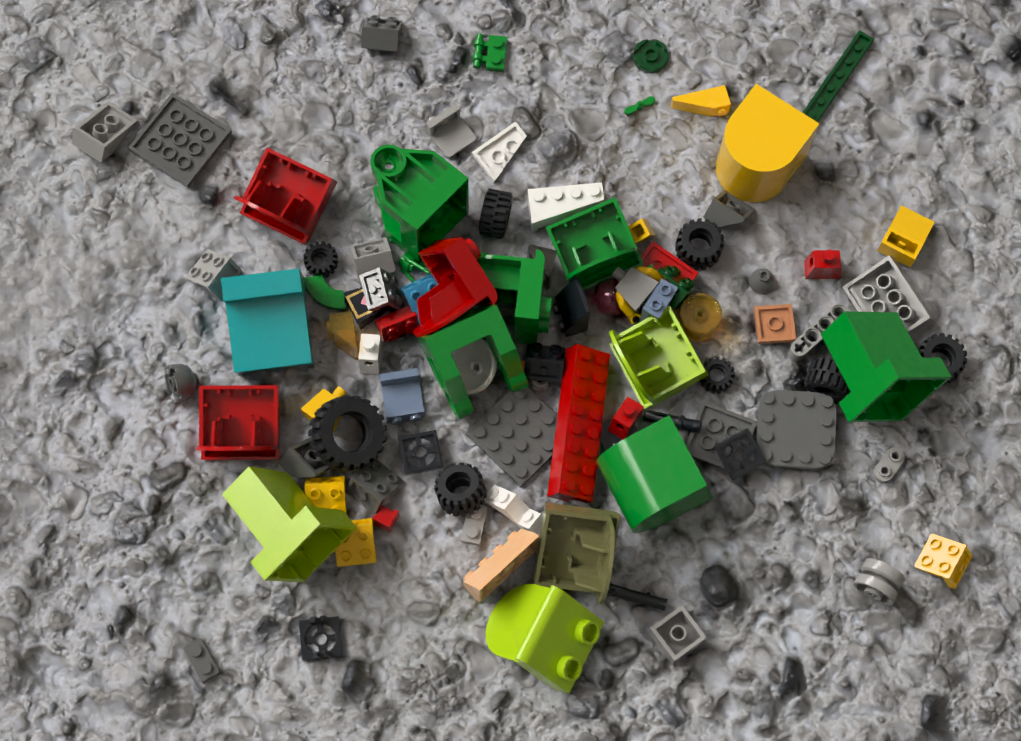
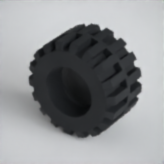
M488 189L485 194L479 221V233L481 235L500 239L505 236L512 208V193Z
M698 218L696 222L694 219L690 220L689 224L685 223L677 236L676 255L678 258L681 257V261L687 263L688 266H693L694 270H698L699 267L702 270H706L707 266L711 268L714 263L718 262L724 247L722 230L720 227L716 228L717 224L714 222L710 224L708 219L702 221V218ZM701 238L708 242L710 248L704 251L696 250L690 245L689 241Z
M940 333L939 336L934 334L922 343L918 351L922 358H932L931 353L934 352L943 353L948 357L950 366L946 368L951 378L947 382L950 384L964 370L967 363V358H965L967 351H963V343L959 344V339L957 338L955 340L952 339V335L948 334L946 337L944 333Z
M815 359L811 361L804 381L805 388L810 392H818L830 396L833 401H842L851 391L835 361L829 359Z
M451 464L452 467H445L444 472L440 471L438 474L439 478L435 479L436 485H434L439 504L449 515L451 513L455 517H458V515L465 517L468 513L472 515L474 510L478 511L480 505L485 503L484 498H486L487 493L483 477L476 467L472 468L471 464ZM460 486L469 487L463 493H452L456 488Z

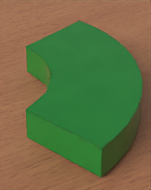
M323 275L304 277L309 294L318 303L328 309L346 310L343 290H335L329 287Z

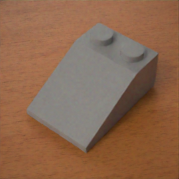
M108 101L74 128L71 144L102 163L114 153L137 124L138 120Z

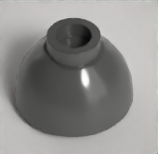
M757 269L750 275L749 285L756 293L766 294L774 288L775 277L768 269Z

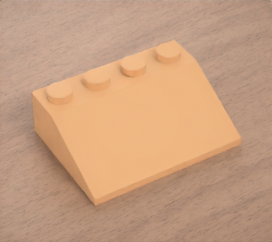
M520 529L518 532L513 531L508 536V541L504 545L499 544L493 550L494 554L489 559L485 557L478 564L479 568L475 572L471 570L464 577L463 586L479 603L537 551L539 536L536 533Z

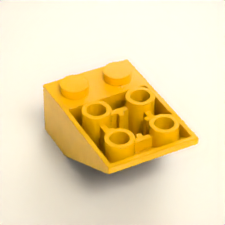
M901 205L877 251L886 256L890 255L896 261L911 268L935 222Z

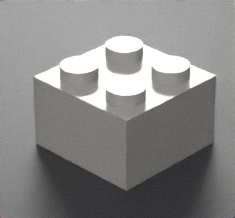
M683 605L652 626L648 632L672 665L701 645L707 638Z

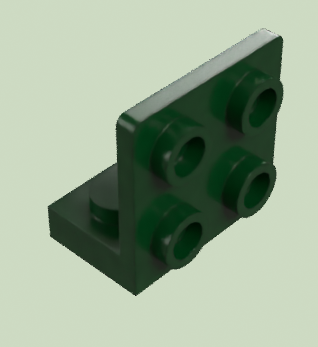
M674 265L660 267L657 270L680 290H677L671 299L670 307L673 310L684 307L698 290L695 287L694 281L688 277H683L680 274L681 271Z

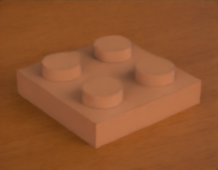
M792 304L754 306L753 312L758 344L787 343L796 340Z

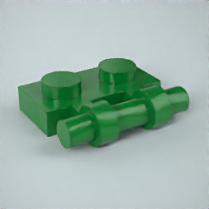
M477 34L476 40H474L475 54L472 56L473 68L480 69L481 64H486V71L504 72L507 37L489 35V41H484V35ZM482 49L488 50L487 56L482 55Z

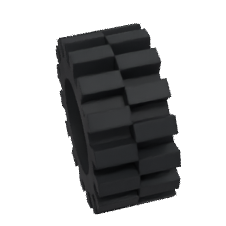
M324 241L321 244L315 242L316 245L314 246L310 244V249L306 248V253L303 255L306 270H308L310 275L313 274V276L326 275V277H329V273L333 274L335 272L334 269L338 267V256L335 248L331 247L329 243L326 245ZM325 254L328 257V261L325 265H316L314 263L315 256Z
M717 356L716 359L711 357L709 361L706 360L704 362V367L709 376L700 380L702 382L701 386H705V390H711L713 394L715 391L717 394H721L722 391L726 392L731 387L735 377L734 367L730 366L731 362H726L725 358L720 360V357ZM713 369H719L724 373V379L719 382L713 381L710 377V372Z

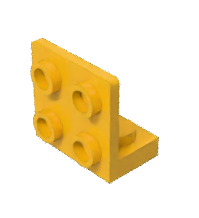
M345 476L306 478L305 495L315 507L343 510L346 514Z
M372 518L351 520L357 528L335 550L337 566L376 563Z
M931 534L915 563V568L943 578L948 587L956 589L972 558V554L965 544Z

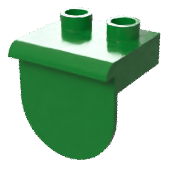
M616 197L546 226L565 272L567 282L570 283L575 277H578L583 290L613 278L612 274L618 267L627 272L632 267L637 268L644 265Z
M536 249L535 259L502 255H481L477 262L497 292L496 303L516 305L514 343H537L538 333L548 334L552 297L542 296L545 264L543 252Z

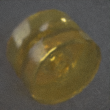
M696 293L684 300L678 319L689 339L704 341L710 339L716 333L722 318V309L719 302L713 296L706 293Z

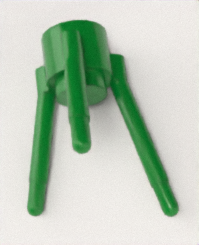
M405 253L398 262V265L402 267L400 271L407 276L411 283L415 280L409 271L413 272L416 268L430 275V271L426 269L425 263L423 261L418 263L408 253Z

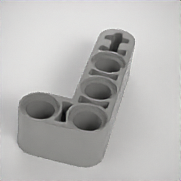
M836 304L831 307L791 344L788 351L790 360L793 362L802 361L824 341L821 333L825 329L821 327V324L829 327L838 318L834 315L835 312L842 314L844 311L850 310L843 304ZM812 336L815 342L809 341L807 337ZM801 346H803V349H802L801 352H800V351L795 352V351L799 350V349L801 348Z

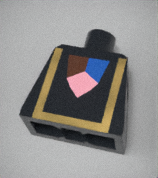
M362 287L344 292L345 301L360 330L385 313V307L372 312L368 310Z

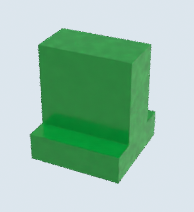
M844 311L821 333L827 348L851 391L839 402L849 423L902 421L951 378L941 358L921 357L897 312Z

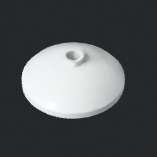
M479 339L451 352L468 395L483 391L491 383L496 372L497 361H495L487 341Z

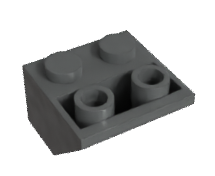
M377 15L367 17L362 27L361 48L397 52L400 46L403 21L398 20L396 17H388L387 19H382Z

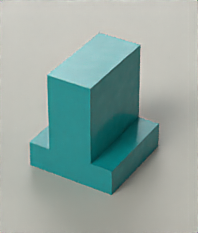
M299 268L221 278L223 301L226 303L234 373L239 375L314 365L305 281Z

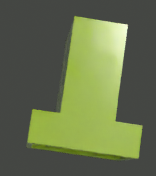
M248 466L222 494L264 547L251 561V564L265 581L304 582L357 528L343 510L315 507L287 472Z

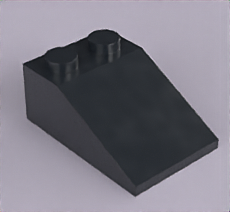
M575 277L555 296L554 304H552L554 314L558 315L560 319L558 321L560 332H564L565 337L588 330L590 309L579 278Z

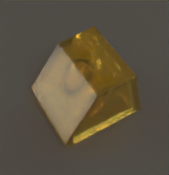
M352 311L329 314V321H326L329 339H333L334 345L353 359L359 360Z

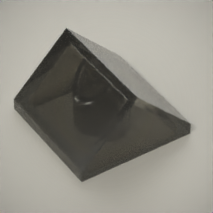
M531 244L528 246L527 258L535 259L536 249L542 251L545 256L543 286L548 290L550 289L556 266L557 250Z

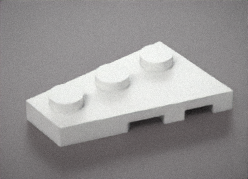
M515 121L474 150L471 155L494 183L527 135Z

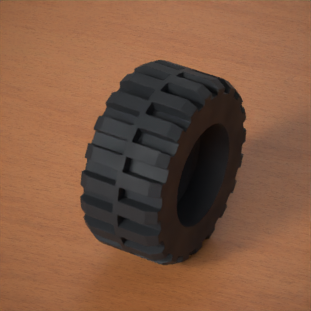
M344 395L322 404V407L314 413L315 418H312L310 421L312 429L308 430V436H312V441L309 442L310 446H314L316 450L313 452L315 456L321 457V463L330 465V468L334 470L350 471L370 465L371 462L378 458V454L383 452L384 446L382 444L387 441V436H384V431H387V425L382 423V420H384L383 414L379 415L377 413L379 408L376 405L371 406L370 400L366 398L361 399V396ZM342 415H349L355 418L362 428V442L358 449L351 452L341 449L333 437L334 423Z

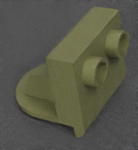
M545 502L533 571V583L544 587H551L553 585L560 589L594 593L597 604H603L609 590L621 514L609 510Z

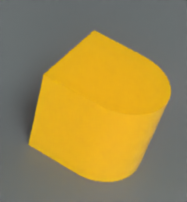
M755 84L727 122L716 161V174L721 186L725 191L745 202H763L775 197L782 191L807 157L819 123L758 84Z

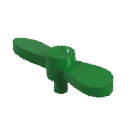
M649 96L643 101H638L635 105L625 108L624 114L630 115L637 110L641 111L643 107L653 105L655 97Z

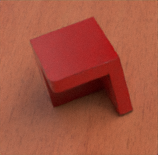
M382 505L377 515H373L372 521L373 524L390 533L400 514L398 510L395 509L393 511Z

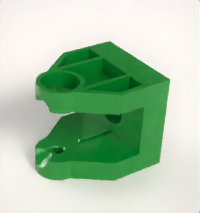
M383 145L372 153L370 164L372 175L377 180V184L373 187L375 203L380 208L385 236L391 239L405 253L414 257L419 263L422 259L418 253L435 240H442L469 213V178L435 151L401 149L395 145ZM391 164L393 168L388 170L385 166Z
M480 305L463 313L440 329L425 336L417 337L434 376L458 420L468 416L474 409L451 352L481 338L487 341L495 361H497V368L510 391L516 392L529 388L517 349L497 305Z

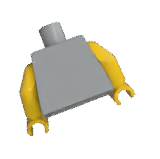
M639 266L636 269L632 267L627 273L618 267L612 274L619 281L615 287L617 290L615 296L619 308L628 316L632 324H635L632 321L634 316H638L639 319L641 318L637 312L651 296L660 280L666 279L651 267Z

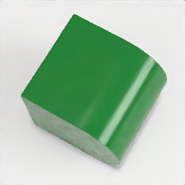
M670 415L616 443L601 454L596 461L632 533L635 534L661 526L713 499L706 482Z

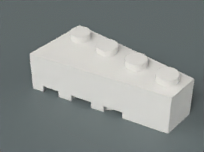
M602 183L528 189L527 200L531 232L604 202Z

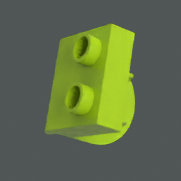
M670 305L665 309L660 319L650 316L620 334L615 330L609 331L612 339L609 345L640 404L644 406V410L661 403L709 376Z
M523 584L505 594L494 607L486 626V643L492 653L498 657L516 662L552 689L569 694L575 681L580 677L582 667L594 643L599 639L600 631L605 622L558 587L551 585L548 588L536 584Z

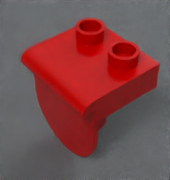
M267 147L243 197L235 195L233 199L243 203L240 214L306 245L318 224L337 181Z
M462 237L437 240L418 253L438 285L417 299L420 324L413 331L416 337H422L440 329L473 306L494 305L496 303L497 292L477 262L481 258V253L471 239L467 238L464 240Z
M280 385L199 386V446H195V450H201V460L280 459Z

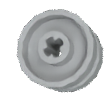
M867 558L861 567L863 574H858L853 583L854 588L873 601L892 605L898 595L896 590H899L905 581L904 575L885 562Z

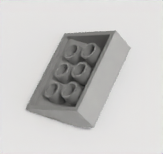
M890 255L842 287L858 312H897L909 335L919 331L935 320L896 259Z

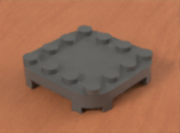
M786 390L770 391L763 395L758 406L756 443L767 461L764 463L767 467L773 469L774 467L820 471L829 465L834 456L837 412L832 397L818 392Z

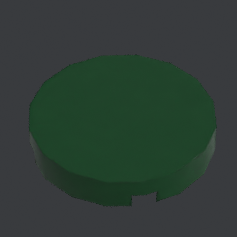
M642 40L634 48V64L644 73H658L668 64V49L659 40Z

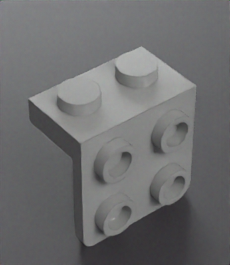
M456 103L452 106H447L443 109L442 113L432 116L426 122V133L446 158L453 157L476 141L475 134L460 117V108Z

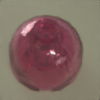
M607 278L600 281L594 289V294H591L592 304L596 305L599 312L608 316L619 315L623 312L619 308L615 296L617 292L615 287L619 283L615 278Z

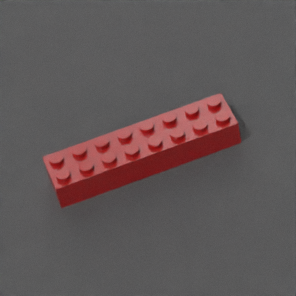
M580 344L566 349L547 497L565 502L570 500H580L587 503L593 502L597 470L596 461L599 454L610 361L609 353Z

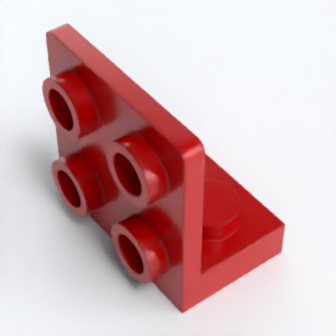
M410 306L375 319V324L384 342L394 341L402 334L413 333L414 329L418 326V316L416 312H412Z

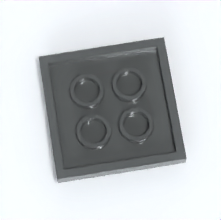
M703 401L696 420L702 421L700 433L691 431L686 447L693 459L727 471L713 446L747 427L751 434H753L757 421ZM736 440L740 447L746 448L749 445V442L745 440ZM731 443L726 448V458L730 457L734 450ZM737 449L734 454L735 458L742 460L746 452L743 449ZM733 461L730 463V466L740 469L742 463Z

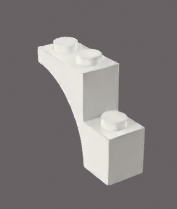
M497 485L489 489L486 498H484L487 505L504 514L521 529L534 532L538 536L540 535L543 517L541 513L529 509L520 497L513 492Z

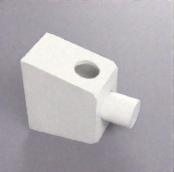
M361 334L359 349V369L361 374L379 375L382 350L381 335Z

